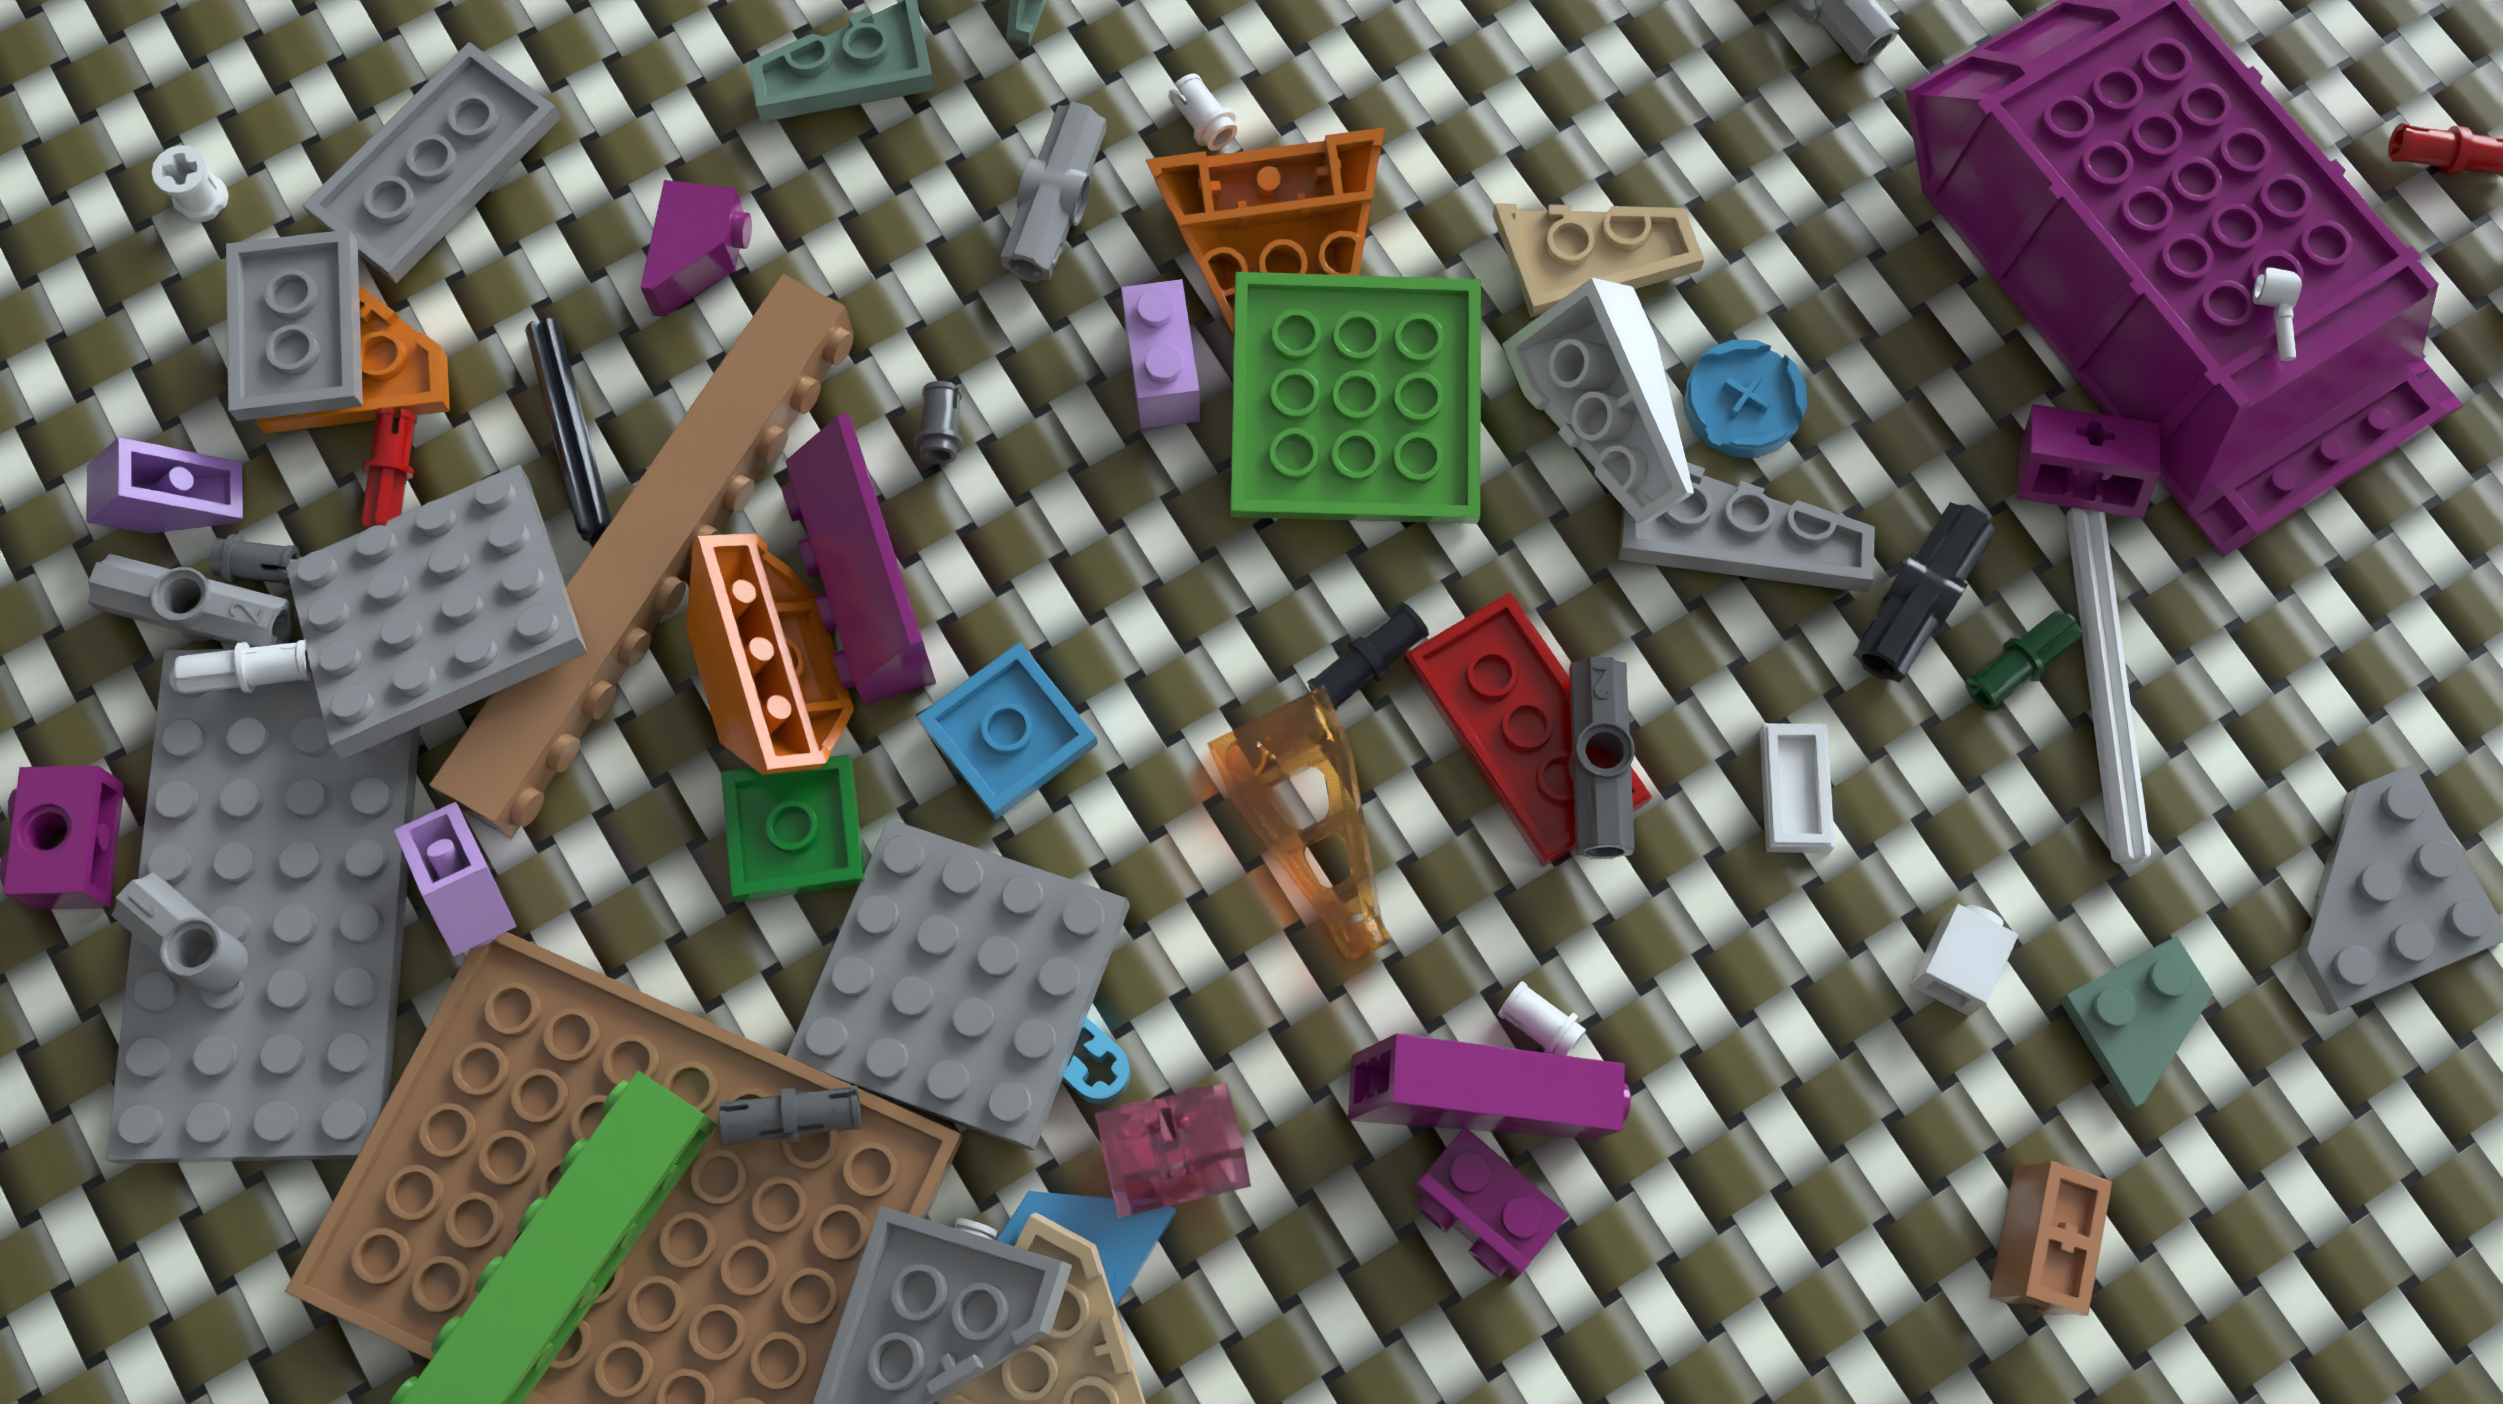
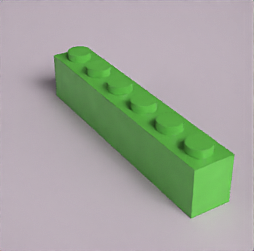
M637 1071L630 1082L627 1080L620 1082L605 1100L601 1109L604 1119L589 1140L582 1138L577 1141L564 1157L559 1169L563 1176L547 1198L544 1196L537 1198L523 1214L517 1227V1231L521 1235L505 1257L497 1256L483 1270L474 1288L479 1294L462 1317L459 1315L454 1316L440 1330L431 1347V1351L435 1355L419 1378L415 1376L409 1378L398 1389L389 1404H524L718 1125L705 1114L640 1071Z

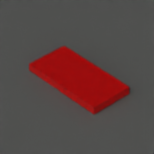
M1508 592L1405 653L1404 662L1542 867H1545L1576 848L1573 780L1570 777L1568 768L1572 753L1569 676L1512 593ZM1594 747L1585 751L1591 764L1598 768L1609 769L1617 766L1615 757L1605 748ZM1631 766L1634 812L1649 803L1652 795Z

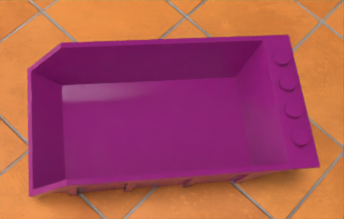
M2057 0L1905 88L1922 192L2105 415L2159 423L2160 475L2158 479L2224 559L2464 406L2424 360L2426 356L2423 354L2439 283L2419 262L2423 256L2415 247L2411 245L2407 248L2343 176L2346 170L2337 159L2330 161L2261 83L2263 76L2254 66L2248 68L2188 0ZM2267 268L2291 271L2301 279V292L2293 308L2294 317L2292 318L2296 359L2279 361L2274 321L2275 307L2258 305L2253 302L2255 281L2259 275L2265 274Z

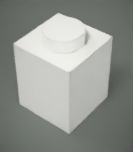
M1957 904L1941 918L1910 986L1967 1016H1971L1988 1003L2019 934L2003 927V920L1988 909L1976 905L1964 907Z

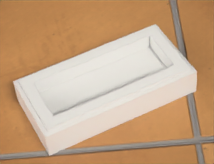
M1763 723L1759 730L1766 852L1830 853L1835 848L1827 724Z

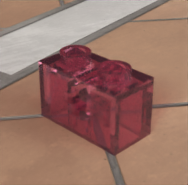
M1227 1082L1209 1087H1194L1179 1094L1141 1103H1126L1116 1109L1095 1113L1118 1218L1251 1186L1244 1145Z

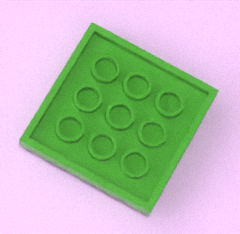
M1236 272L1230 517L1477 524L1480 519L1481 279Z

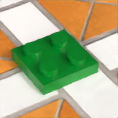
M850 754L829 757L821 769L767 775L760 774L754 768L721 772L731 892L736 903L858 886L860 882L864 881L865 868L854 764Z

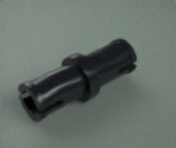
M1403 603L1395 613L1364 638L1356 635L1347 643L1349 648L1347 652L1315 678L1307 681L1309 689L1327 711L1332 714L1336 712L1340 705L1372 679L1380 682L1389 674V665L1421 639L1429 636L1430 633L1424 621L1409 605Z

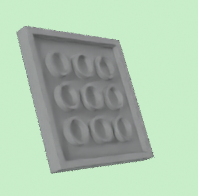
M520 464L388 520L386 526L377 525L370 527L363 532L290 562L289 566L286 567V570L289 571L288 578L303 638L306 640V650L329 743L342 760L588 653L532 486Z
M887 819L865 870L864 881L859 884L787 1057L852 1086L857 1085L859 1089L1035 1151L1063 1075L1130 907L1129 901L1125 897Z

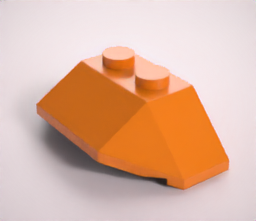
M756 533L698 536L693 542L686 629L719 742L762 775L821 769L828 761L832 749L854 712V707L848 689L844 690L834 661L833 653H836L831 633L826 632L815 599L817 595L788 565L767 551L769 546Z

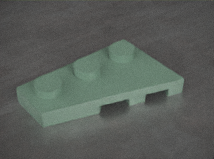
M897 0V4L873 15L866 8L848 17L849 26L825 37L811 33L750 61L751 78L760 121L766 122L935 90L917 0Z

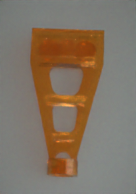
M1319 687L1208 742L1207 745L1232 802L1329 927L1343 961L1364 956L1388 944L1391 938L1381 916L1352 747L1327 691ZM1314 767L1319 769L1324 775L1329 809L1323 820L1303 830L1296 829L1285 820L1273 804L1272 790L1275 785ZM1338 833L1343 838L1351 864V875L1347 880L1327 888L1320 883L1305 857V849L1332 834ZM1353 915H1364V920L1347 926L1348 920Z

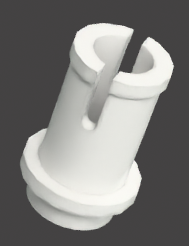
M1195 73L1188 74L1179 79L1174 85L1183 95L1180 96L1176 89H1170L1168 98L1195 130L1193 137L1197 144L1207 146L1212 151L1219 150L1228 145L1234 139L1238 130L1235 125L1236 117L1233 111L1220 106L1203 84L1199 75Z
M1521 981L1507 998L1497 1015L1502 1019L1508 1020L1545 1048L1544 1053L1569 1056L1586 1031L1585 1028L1577 1023L1579 1016L1573 1012L1568 1017Z

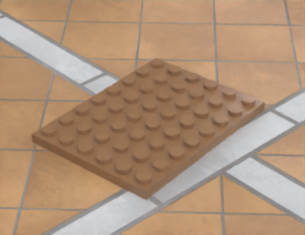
M504 932L491 943L469 950L284 1292L432 1360L435 1353L431 1351V1347L436 1336L450 1319L457 1315L462 1317L479 1294L474 1288L483 1270L497 1256L505 1257L521 1235L517 1231V1227L525 1211L537 1198L541 1196L547 1198L563 1176L559 1169L568 1151L580 1139L586 1138L589 1140L604 1119L601 1109L611 1091L623 1080L630 1082L637 1071H640L705 1114L718 1126L524 1404H813L879 1206L925 1219L963 1137L954 1130L858 1088L861 1107V1130L831 1131L801 1136V1142L789 1144L786 1143L785 1138L748 1141L747 1143L724 1146L719 1120L720 1101L752 1100L781 1095V1089L794 1087L797 1093L827 1091L852 1085L513 934Z

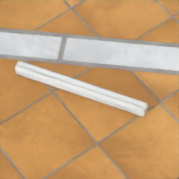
M2071 508L2068 510L2066 517L2110 853L2115 863L2135 864L2149 858L2151 849L2106 518L2104 512Z

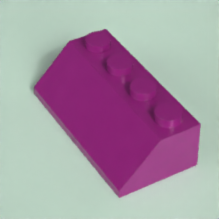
M846 413L836 416L785 461L792 483L781 486V490L792 522L803 519L809 538L798 541V545L809 577L821 574L826 594L816 596L815 599L826 632L838 630L844 650L833 653V657L843 688L845 690L856 686L862 703L866 706L935 684L936 679L850 414Z

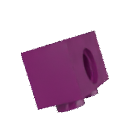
M98 765L19 767L17 788L12 790L8 800V816L12 824L9 851L4 853L0 862V880L4 887L3 895L31 910L110 908L125 784ZM67 827V834L62 843L50 849L53 836L59 830Z

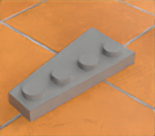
M1688 462L1687 466L1694 491L1693 495L1647 525L1638 524L1630 513L1622 507L1618 560L1866 593L1873 582L1874 526L1799 500L1792 506L1768 498L1763 494L1764 488L1740 481L1739 487L1704 476L1705 468Z

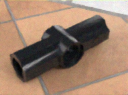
M1952 502L1948 504L1918 553L1912 552L1883 597V600L1886 601L1878 616H1875L1857 644L1858 647L1853 655L1861 662L1863 669L1881 680L1889 679L1898 683L1901 682L1933 630L1938 632L1968 586L1964 582L1982 557L1997 530L1990 524L1985 513L1969 504L1958 505Z

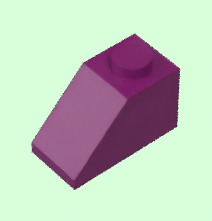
M664 180L640 287L653 316L666 317L736 270L740 248H748L752 234L751 215L744 212L736 188Z

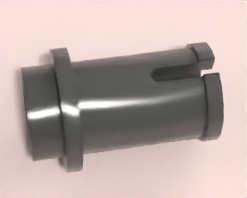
M929 382L922 388L921 431L917 432L914 437V444L920 451V457L924 461L932 464H948L956 460L957 453L961 452L964 447L963 437L958 433L962 390L960 387L955 388V384L951 382Z
M230 534L227 539L218 538L214 542L210 566L213 575L222 576L226 583L234 584L239 578L277 582L290 586L289 571L286 570V567L289 566L290 559H299L300 553L295 545L281 546L243 541L240 534Z

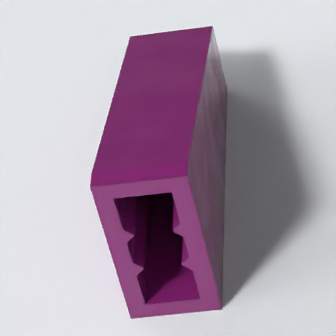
M1396 1033L1352 1054L1348 1120L1449 1129H1463L1465 1126L1469 1130L1598 1139L1623 1131V1122L1626 1120L1630 1110L1631 1096L1628 1085L1624 1083L1625 1063Z

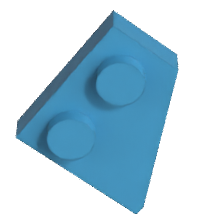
M1028 1191L996 1241L1015 1246L1029 1216L1036 1212L1096 1244L1117 1309L1175 1216L1176 1209L1166 1203Z

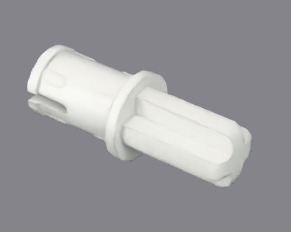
M306 640L250 648L246 642L236 644L235 650L179 656L175 659L173 668L177 689L183 694L241 688L243 693H251L257 685L298 680L311 681L313 679L306 650Z

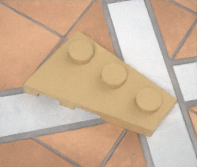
M1494 204L1492 215L1531 318L1542 315L1590 278L1627 285L1636 289L1701 271L1705 260L1684 208L1611 206L1607 212L1572 211L1571 205H1549L1548 210H1516V204Z

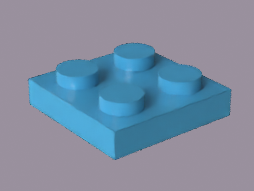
M1021 642L1014 645L917 716L922 728L995 820L1098 745L1096 735Z

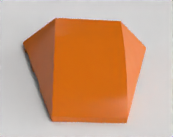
M1385 127L1330 134L1325 136L1324 141L1206 156V151L1146 159V164L1231 333H1234L1236 272L1359 276Z

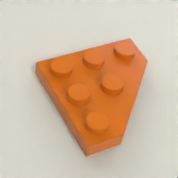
M359 285L363 406L256 419V424L266 434L375 421L376 410L383 407L395 408L393 418H400L401 409L412 412L415 415L450 412L447 355L439 344L423 332L420 334L400 319L395 311Z

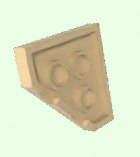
M1036 1212L1029 1216L1014 1247L1072 1265L1051 1334L940 1399L937 1403L1146 1404L1096 1244Z

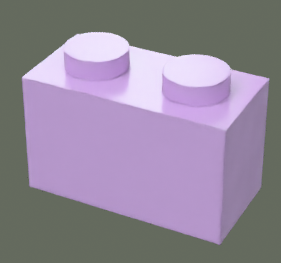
M1182 279L1121 287L1124 322L1140 429L1200 422L1199 384Z
M453 802L394 829L421 895L453 957L468 949L485 946L494 941L500 934L517 927L457 802Z

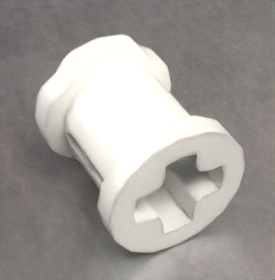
M184 145L174 146L159 154L153 163L152 176L155 184L163 193L172 197L174 208L189 221L206 222L212 220L226 207L229 197L227 187L220 179L210 173L208 161L198 149Z

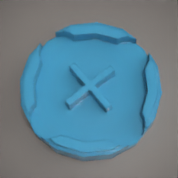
M1733 339L1711 347L1701 356L1700 361L1694 365L1683 390L1684 413L1693 432L1711 449L1731 457L1758 458L1782 448L1796 434L1807 409L1806 383L1797 365L1788 356L1784 355L1782 358L1778 353L1770 350L1771 345L1758 340Z

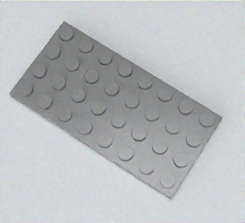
M235 649L164 650L138 879L147 876L151 872L162 877L222 930L241 941L247 950L248 965L240 982L231 989L219 993L206 992L169 971L162 962V959L132 934L106 1155L107 1161L116 1164L357 1159L391 1095L409 864L394 829L413 821L420 726L342 760L330 746L314 679L311 681L298 680L257 685L251 693H243L241 688L183 694L178 691L173 675L176 658L185 655ZM213 944L201 952L197 960V966L202 965L208 960L212 954Z

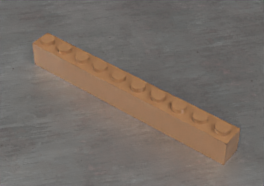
M785 274L781 275L566 586L588 653L490 696L430 783V786L449 804L457 802L461 811L510 839L514 837L520 826L525 827L536 818L544 802L543 792L557 772H564L573 763L580 749L581 742L579 739L593 718L597 720L608 711L616 695L615 686L629 666H636L644 658L651 644V633L662 616L674 612L681 603L686 591L685 582L691 575L694 540L698 536L721 535L720 531L733 512L739 513L745 508L754 491V480L766 462L771 464L778 459L787 443V431L800 413L806 414L814 406L820 394L821 381L831 366L840 365L849 354L854 340V333L844 305Z

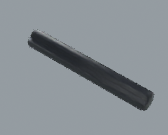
M545 317L541 320L529 322L525 332L576 529L584 541L593 542L600 539L612 520L562 330L554 318Z

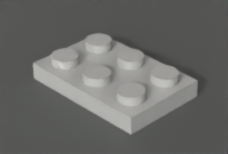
M351 230L227 243L228 411L237 421L363 406L358 241Z

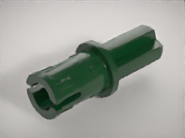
M2054 611L2020 639L2010 638L2003 645L2004 652L1966 680L1965 686L1972 699L1983 709L1994 711L2002 701L2027 681H2039L2045 675V667L2081 638L2082 630L2076 623L2075 617L2069 612Z

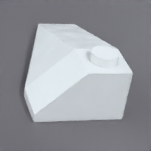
M1590 278L1502 343L1524 396L1536 409L1544 410L1560 428L1558 434L1570 447H1577L1595 467L1596 477L1638 524L1647 525L1694 494L1657 339L1633 287Z

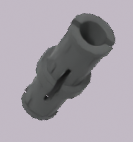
M857 1085L827 1091L797 1093L795 1087L781 1089V1095L752 1100L720 1101L719 1103L720 1131L724 1146L747 1143L748 1141L785 1138L786 1143L789 1144L801 1142V1136L862 1129L860 1098Z

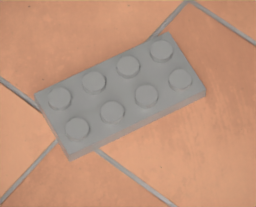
M468 42L302 206L313 220L329 232L350 229L358 241V255L397 284L561 117L555 105L479 48Z

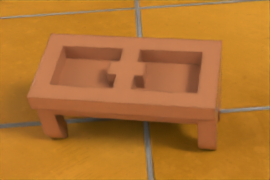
M2053 1161L2014 1167L1989 1298L2003 1303L2036 1305V1312L2043 1314L2088 1316L2112 1181Z

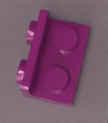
M1465 1126L1427 1172H1424L1417 1180L1412 1189V1192L1421 1198L1416 1205L1418 1211L1434 1226L1445 1233L1452 1226L1473 1243L1472 1247L1468 1250L1471 1257L1497 1278H1500L1506 1272L1516 1280L1569 1216L1568 1213Z

